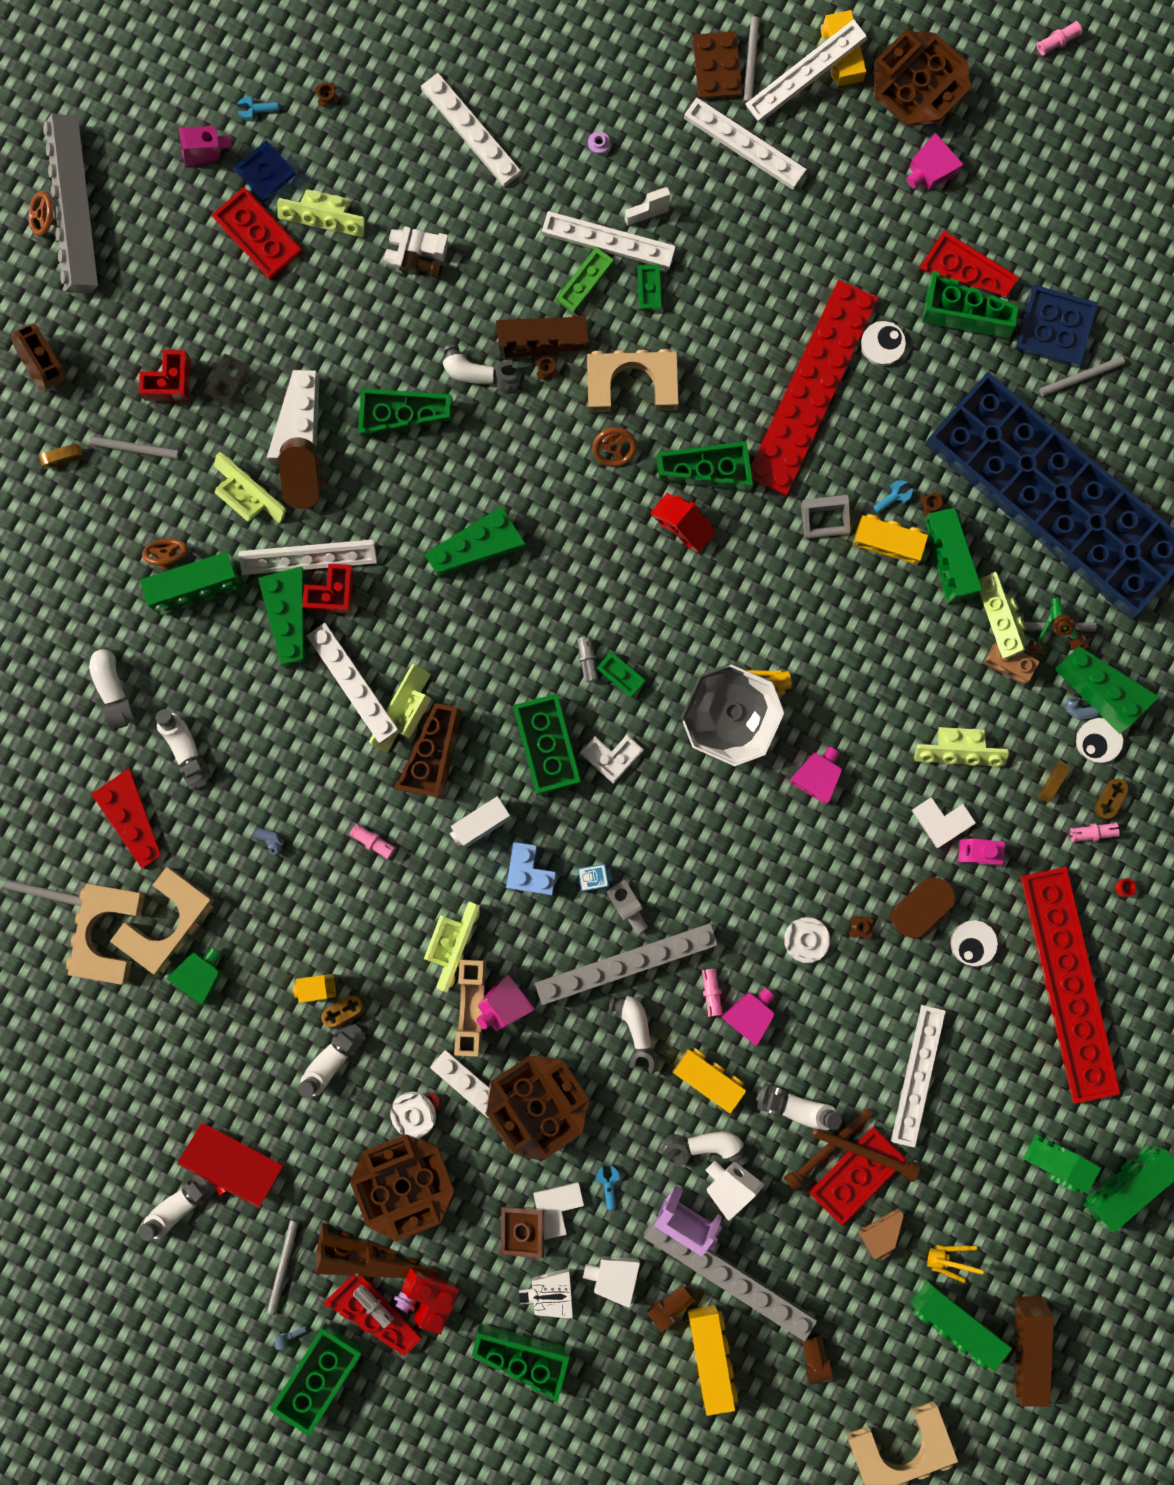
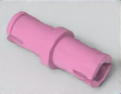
M1075 21L1062 30L1057 29L1048 38L1037 42L1039 53L1044 56L1057 47L1062 48L1066 45V42L1082 34L1081 25Z
M1094 823L1088 827L1070 828V836H1073L1071 841L1072 843L1085 840L1096 842L1101 838L1119 837V829H1116L1118 828V823L1104 825Z
M358 823L350 832V836L366 845L368 850H374L387 860L390 859L396 849L379 838L380 835L369 832Z
M716 969L702 970L705 988L703 996H706L708 1017L723 1015L720 1002V994L722 993L718 986Z

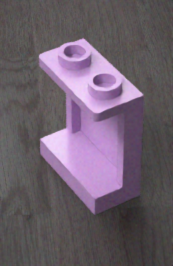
M675 1185L663 1202L654 1226L703 1257L707 1250H713L718 1241L716 1237L722 1229L720 1225L722 1216L718 1214L713 1222H709L681 1204L679 1199L683 1190Z

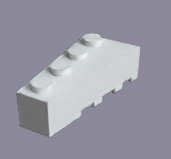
M293 370L267 455V459L271 464H278L280 447L288 439L301 437L317 446L319 377L316 371Z

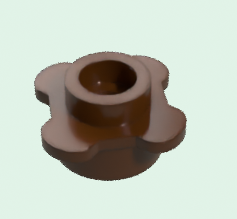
M323 83L315 88V93L319 97L318 104L321 107L339 102V96L336 95V85L334 83Z
M539 357L536 359L535 364L538 366L537 377L539 379L549 376L555 378L558 376L556 357Z
M936 492L927 496H921L920 503L923 505V514L925 516L929 513L945 510V506L942 505L941 494Z
M857 915L852 916L850 919L852 923L849 932L852 938H857L858 936L865 939L871 938L873 919L869 916L865 918H859Z

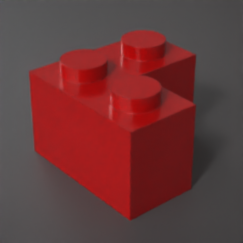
M163 350L162 372L139 371V394L144 401L189 402L191 358L186 350Z
M666 493L650 512L661 527L675 533L686 547L698 553L716 533L710 526L712 522L699 513L700 508L692 501L687 503L679 495L675 497Z
M328 564L327 586L304 585L302 606L306 612L351 614L354 582L353 567L347 564Z
M410 1267L401 1290L408 1299L420 1302L413 1319L421 1329L441 1335L459 1289L452 1281Z

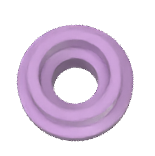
M594 132L588 139L589 149L596 154L606 152L610 146V139L604 132ZM601 139L603 143L596 144L595 141Z
M400 1292L398 1297L395 1296L394 1300L397 1301L395 1305L397 1308L405 1313H408L409 1310L414 1312L416 1301L408 1299L402 1292Z

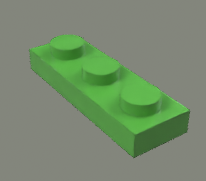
M595 247L556 297V301L574 314L614 263V259Z

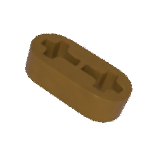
M72 444L42 453L39 458L42 468L51 469L78 461L83 458V453L79 444Z
M1060 760L1041 788L1038 797L1049 803L1067 776L1071 766Z
M1119 778L1113 779L1105 785L1094 807L1095 814L1099 818L1110 819L1117 814L1128 793V785L1124 780ZM1119 784L1121 793H1116L1114 797H1111L1114 789L1111 788L1112 785ZM1111 801L1108 807L1111 812L1103 814L1104 809L1101 808V805H1106Z
M348 996L326 1008L322 1013L321 1019L326 1027L338 1029L360 1017L364 1012L365 1006L360 998ZM351 1002L358 1004L355 1012L348 1010L351 1007ZM331 1013L338 1015L335 1018V1023L328 1021L331 1018Z

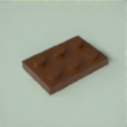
M736 31L693 34L692 41L698 99L705 101L742 98Z

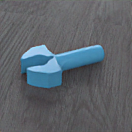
M251 96L243 97L237 103L239 108L249 107L248 111H238L239 116L246 121H254V116L257 113L280 110L278 102L256 104Z
M898 480L890 486L892 493L874 505V510L880 513L895 501H901L905 504L910 500L913 488L905 494H898L899 488L906 485L908 481Z
M610 1165L612 1176L607 1181V1178L603 1176V1166H601L597 1171L596 1180L597 1183L604 1185L607 1210H615L614 1183L620 1180L619 1171L613 1165Z

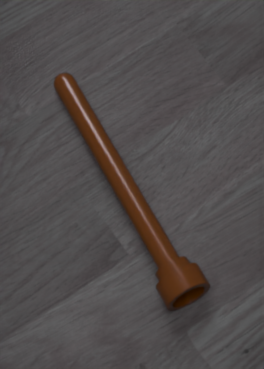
M865 1109L836 1136L846 1140L873 1115L872 1110ZM828 1143L797 1172L795 1170L792 1173L789 1172L783 1179L796 1192L802 1187L803 1178L828 1157L837 1146Z
M820 1129L812 1131L813 1137L899 1171L906 1180L914 1182L918 1176L920 1165L912 1161L902 1163Z

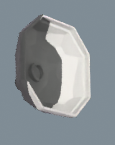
M727 664L699 675L681 719L693 748L733 766H737L766 755L784 715V710L773 682L735 665Z

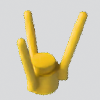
M746 670L757 676H770V678L764 679L773 682L777 695H783L785 690L791 689L792 683L789 671Z
M936 1245V1249L930 1248L927 1267H931L932 1271L940 1272L962 1283H965L966 1279L946 1270L948 1266L981 1275L985 1273L984 1270L949 1261V1254H945V1252L976 1251L978 1250L977 1246Z

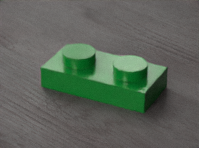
M637 265L639 311H661L660 265Z
M610 652L596 668L597 671L630 699L645 683V680L613 652Z

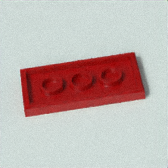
M245 187L211 215L270 281L303 253L300 246Z
M203 1122L177 1162V1165L258 1208L261 1207L283 1169V1165Z
M874 1126L855 1143L904 1163L907 1161ZM847 1151L808 1193L843 1226L896 1170Z

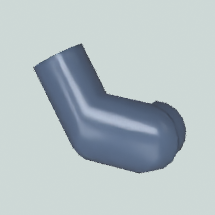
M1074 697L1067 699L1065 704L1066 712L1077 720L1098 717V711L1095 708H1082L1077 698Z
M258 827L255 829L254 838L266 841L269 848L268 852L271 855H278L282 851L283 844L276 832Z

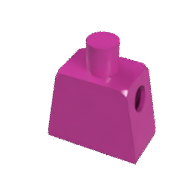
M214 126L179 128L185 167L220 160V150L232 148L230 134L217 136Z
M935 133L912 159L909 168L913 173L906 178V181L912 188H916L919 184L923 183L927 189L931 190L956 176L960 172L963 163Z
M828 747L823 756L814 752L791 777L789 783L826 805L830 801L842 771L840 767L834 764L840 753L832 747Z
M962 839L959 844L958 863L1002 867L1005 842Z
M506 975L497 981L479 1002L478 1008L483 1014L477 1018V1023L482 1029H487L492 1025L498 1031L535 1009L511 977Z
M766 988L762 990L757 998L748 992L724 1012L721 1018L753 1045L757 1046L775 1014L767 1006L776 996Z

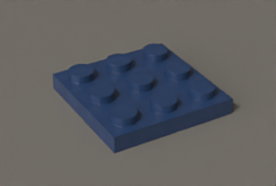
M1033 285L1015 350L1079 368L1098 302Z

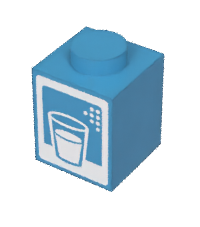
M605 864L578 868L582 892L609 887L608 882H612L610 868L606 869Z

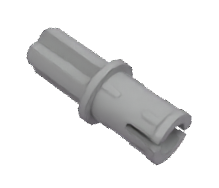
M581 637L577 639L581 657L579 662L582 663L584 680L588 683L595 682L598 679L595 664L597 657L594 656L592 637H587V639L586 637Z
M360 1285L354 1291L353 1296L367 1310L366 1313H370L382 1328L391 1323L390 1320L392 1321L394 1316L380 1303L381 1300H377L364 1285Z

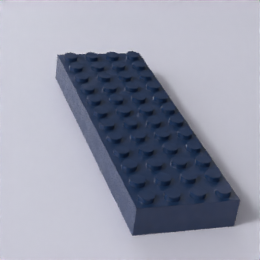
M988 371L924 444L1129 619L1137 616L1174 574V528Z

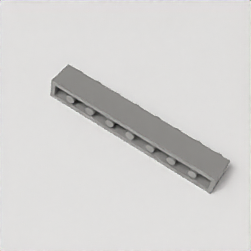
M52 113L48 120L44 122L43 132L44 135H47L48 142L46 144V155L50 159L48 174L52 178L51 197L55 202L53 217L54 220H57L56 240L59 241L60 245L58 260L62 263L61 283L64 284L65 292L91 294L98 286L78 116Z
M709 923L535 982L541 1004L544 1005L703 951L718 944Z
M655 1214L643 1234L646 1240L805 1342L817 1322L814 1315L713 1250H707L703 1257L656 1228L654 1224L658 1215Z

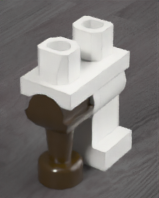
M405 226L403 231L392 229L389 243L398 245L399 248L398 252L387 249L384 262L394 266L396 272L414 274L417 270L430 272L431 277L439 279L449 243L448 235L441 233L439 235L430 234ZM422 256H423V257H427V258H431V259H435V260H433V262L430 263V262L421 260V258H422Z

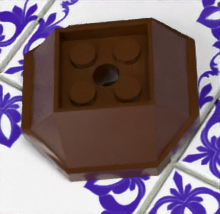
M906 29L874 63V98L906 127L939 123L971 89L968 62L940 36L933 32H915L914 30ZM916 80H922L925 84H918Z
M529 1055L490 1082L485 1114L512 1154L544 1161L582 1134L590 1099L563 1060ZM531 1103H536L540 1106V1114L531 1112Z
M410 1134L399 1136L364 1150L350 1180L366 1226L394 1241L440 1224L455 1191L439 1147ZM398 1180H406L409 1184V1189L407 1191L399 1190L397 1187Z

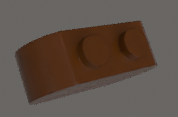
M34 323L11 332L12 343L17 354L42 393L65 384V375L60 363L41 331Z
M301 437L291 438L281 445L278 455L283 500L293 508L306 509L317 503L320 498L321 489H324V477L319 475V469H322L321 455H317L316 446L311 441Z
M932 877L922 880L891 910L890 922L893 929L899 935L907 938H918L922 935L924 937L928 936L935 929L933 924L938 920L942 922L951 914L949 909L954 906L955 894L952 887L941 878Z

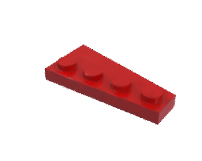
M944 230L919 268L920 271L932 274L933 270L941 273L940 276L947 279L953 278L958 280L960 284L1003 298L1007 297L1019 278Z
M128 768L91 795L141 869H145L162 857V853L140 798L141 795L135 784L132 770Z
M350 1276L323 1303L404 1356L422 1339V1336L365 1276ZM360 1285H364L377 1300L380 1299V1303L394 1316V1319L390 1320L391 1323L385 1328H382L370 1313L367 1314V1310L353 1296L354 1291Z

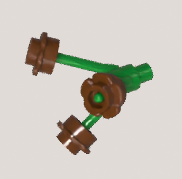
M1053 598L1051 600V614H1049L1037 641L1030 640L1028 645L1024 646L1027 650L1026 654L1034 659H1038L1039 656H1045L1046 647L1041 645L1051 623H1053L1055 634L1059 636L1071 634L1074 639L1069 641L1072 647L1071 651L1075 650L1078 646L1083 649L1090 646L1088 641L1091 638H1087L1085 633L1078 636L1074 630L1076 622L1069 615L1065 614L1060 598Z

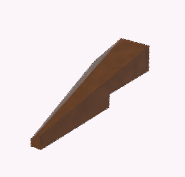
M322 1223L315 1257L316 1274L406 1278L411 1267L436 1276L437 1269L435 1266L431 1268L417 1264V1259L411 1257L410 1260L398 1257L397 1251L366 1239L363 1241L355 1240L348 1237V1232L342 1231L341 1234L330 1230L328 1224Z

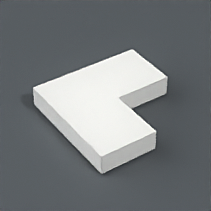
M668 187L648 193L646 195V203L627 209L625 211L627 226L668 212L670 201Z
M628 735L625 736L613 751L594 737L580 754L614 784L644 749Z
M932 797L911 810L936 848H939L976 823L963 804L944 816Z
M579 1182L533 1193L536 1208L544 1210V1240L566 1235L562 1211L584 1206Z

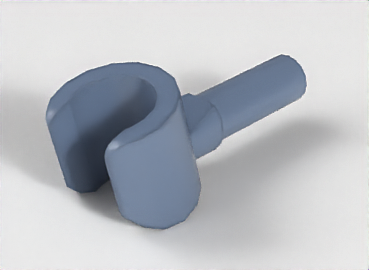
M305 1327L291 1333L278 1334L275 1337V1348L277 1350L288 1348V1340L306 1333Z

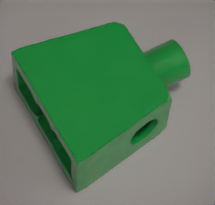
M211 947L205 956L194 952L167 977V980L200 1005H206L223 973L215 965L222 956V953L214 947Z

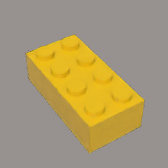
M715 1305L688 1309L706 1415L735 1411L734 1403H738V1397L734 1382L730 1383V1379L734 1378L730 1358L726 1359V1355L730 1354L726 1335H722L721 1332L726 1330L722 1311H717Z

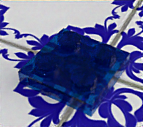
M267 140L233 168L235 173L263 203L296 176L294 169Z

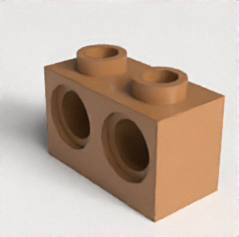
M995 642L983 663L1024 685L1029 682L1040 661L1023 652L1004 659L997 642Z

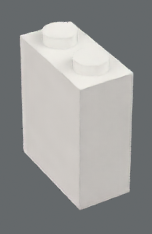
M497 796L451 826L453 832L450 835L458 846L462 844L467 848L512 818Z

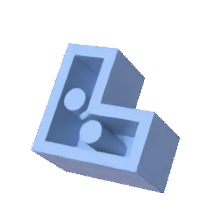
M513 842L506 888L552 896L556 872L534 869L537 846Z

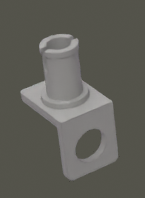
M622 880L606 890L623 920L628 919L635 933H640L648 927L639 912L643 907L636 899L626 880ZM620 888L627 891V897L622 901H618L615 898V892Z

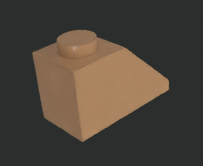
M898 1208L857 1231L874 1260L877 1258L879 1260L887 1258L891 1255V1250L895 1249L903 1220V1214Z

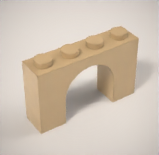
M662 349L658 352L650 353L648 350H638L636 353L618 350L611 354H605L603 351H594L591 354H587L588 413L611 412V382L619 372L630 368L642 370L652 379L655 392V411H676L678 409L677 352Z
M170 867L164 869L152 886L176 904L180 918L175 932L170 937L157 941L146 936L132 924L123 923L110 941L152 974L164 973L172 963L169 960L174 954L181 952L185 946L184 940L188 935L192 936L200 926L198 924L202 916L207 917L214 907L212 906V903L215 901Z
M86 884L85 888H82L80 893V901H82L81 910H78L75 918V923L78 924L77 930L71 938L72 955L68 957L66 963L68 975L121 985L128 984L132 961L109 958L100 954L92 943L91 932L95 922L106 913L116 912L141 916L145 898L144 893L93 884Z
M460 960L458 984L461 985V1002L454 1053L457 1056L478 1057L481 1054L483 1029L478 1025L477 1018L483 1014L478 1008V1004L485 995V960Z
M934 1401L912 1409L921 1434V1448L916 1457L908 1463L897 1465L885 1461L879 1455L868 1426L846 1434L864 1485H907L909 1480L927 1478L931 1475V1472L938 1469L941 1471L948 1470L953 1467L954 1463L958 1462L941 1414Z

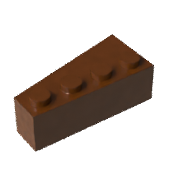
M580 315L560 318L496 320L501 360L589 349L586 317H581Z
M435 703L422 729L423 732L418 742L416 741L413 752L408 762H406L394 789L443 800L462 710L457 707Z
M1015 1296L1016 1360L1014 1361L1016 1382L1013 1383L1014 1396L1018 1397L1022 1407H1050L1054 1317L1043 1296Z

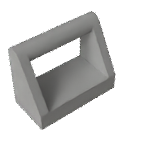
M848 495L802 501L801 512L805 539L850 534ZM842 509L844 526L810 529L809 513Z

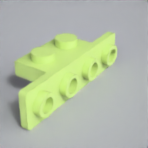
M306 189L301 202L279 198L277 202L279 219L363 237L365 218L346 213L349 207L348 198Z
M219 452L216 455L214 467L228 479L216 487L215 493L246 521H250L260 511L265 510L278 523L282 522L286 512L283 504L269 495L264 487L254 482L247 472L238 468L231 458Z
M996 572L979 579L982 588L980 595L1000 653L1004 659H1007L1025 650L1022 640L1026 638L1023 632L1026 626L1022 618L1017 615L1016 611L1019 610L1016 600L1010 598L1004 592L999 575Z
M415 664L411 665L386 710L400 732L382 745L372 735L369 740L370 744L384 752H388L398 734L410 739L431 701L430 697L421 693L430 677V673Z
M939 727L938 745H917L914 761L998 767L1005 766L1009 750L986 748L984 730Z
M468 902L461 923L440 915L424 959L444 966L436 986L441 991L448 992L449 988L454 984V974L457 966L460 965V960H463L464 947L471 939L472 926L479 918L480 905Z

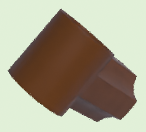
M681 1284L667 1297L655 1302L646 1313L660 1331H664L675 1322L677 1316L691 1305L695 1299L687 1288Z
M821 1333L809 1334L805 1342L802 1340L809 1385L831 1381L833 1376L829 1360L826 1359Z

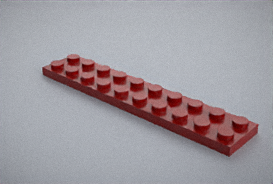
M838 279L750 467L753 482L787 496L879 297Z
M1067 867L1020 876L1072 1102L1076 1104L1120 1094Z

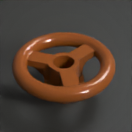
M45 191L37 192L32 198L29 207V225L31 231L36 236L45 235L51 225L57 223V220H54L53 217L54 207L52 199ZM41 199L40 207L36 211L37 204ZM35 219L40 221L41 229L37 228Z
M612 427L603 430L596 436L592 450L595 458L601 464L609 467H618L628 463L634 457L637 450V442L630 431L620 427ZM628 439L630 450L625 457H622L620 451L623 443ZM599 449L609 450L610 453L614 454L616 460L604 458L600 454Z
M160 539L147 545L142 552V557L144 561L151 565L159 566L161 569H170L176 566V562L186 556L188 548L184 542L178 539ZM170 545L168 547L157 548L160 546ZM180 548V552L177 555H175L177 549ZM149 554H152L157 559L150 557Z

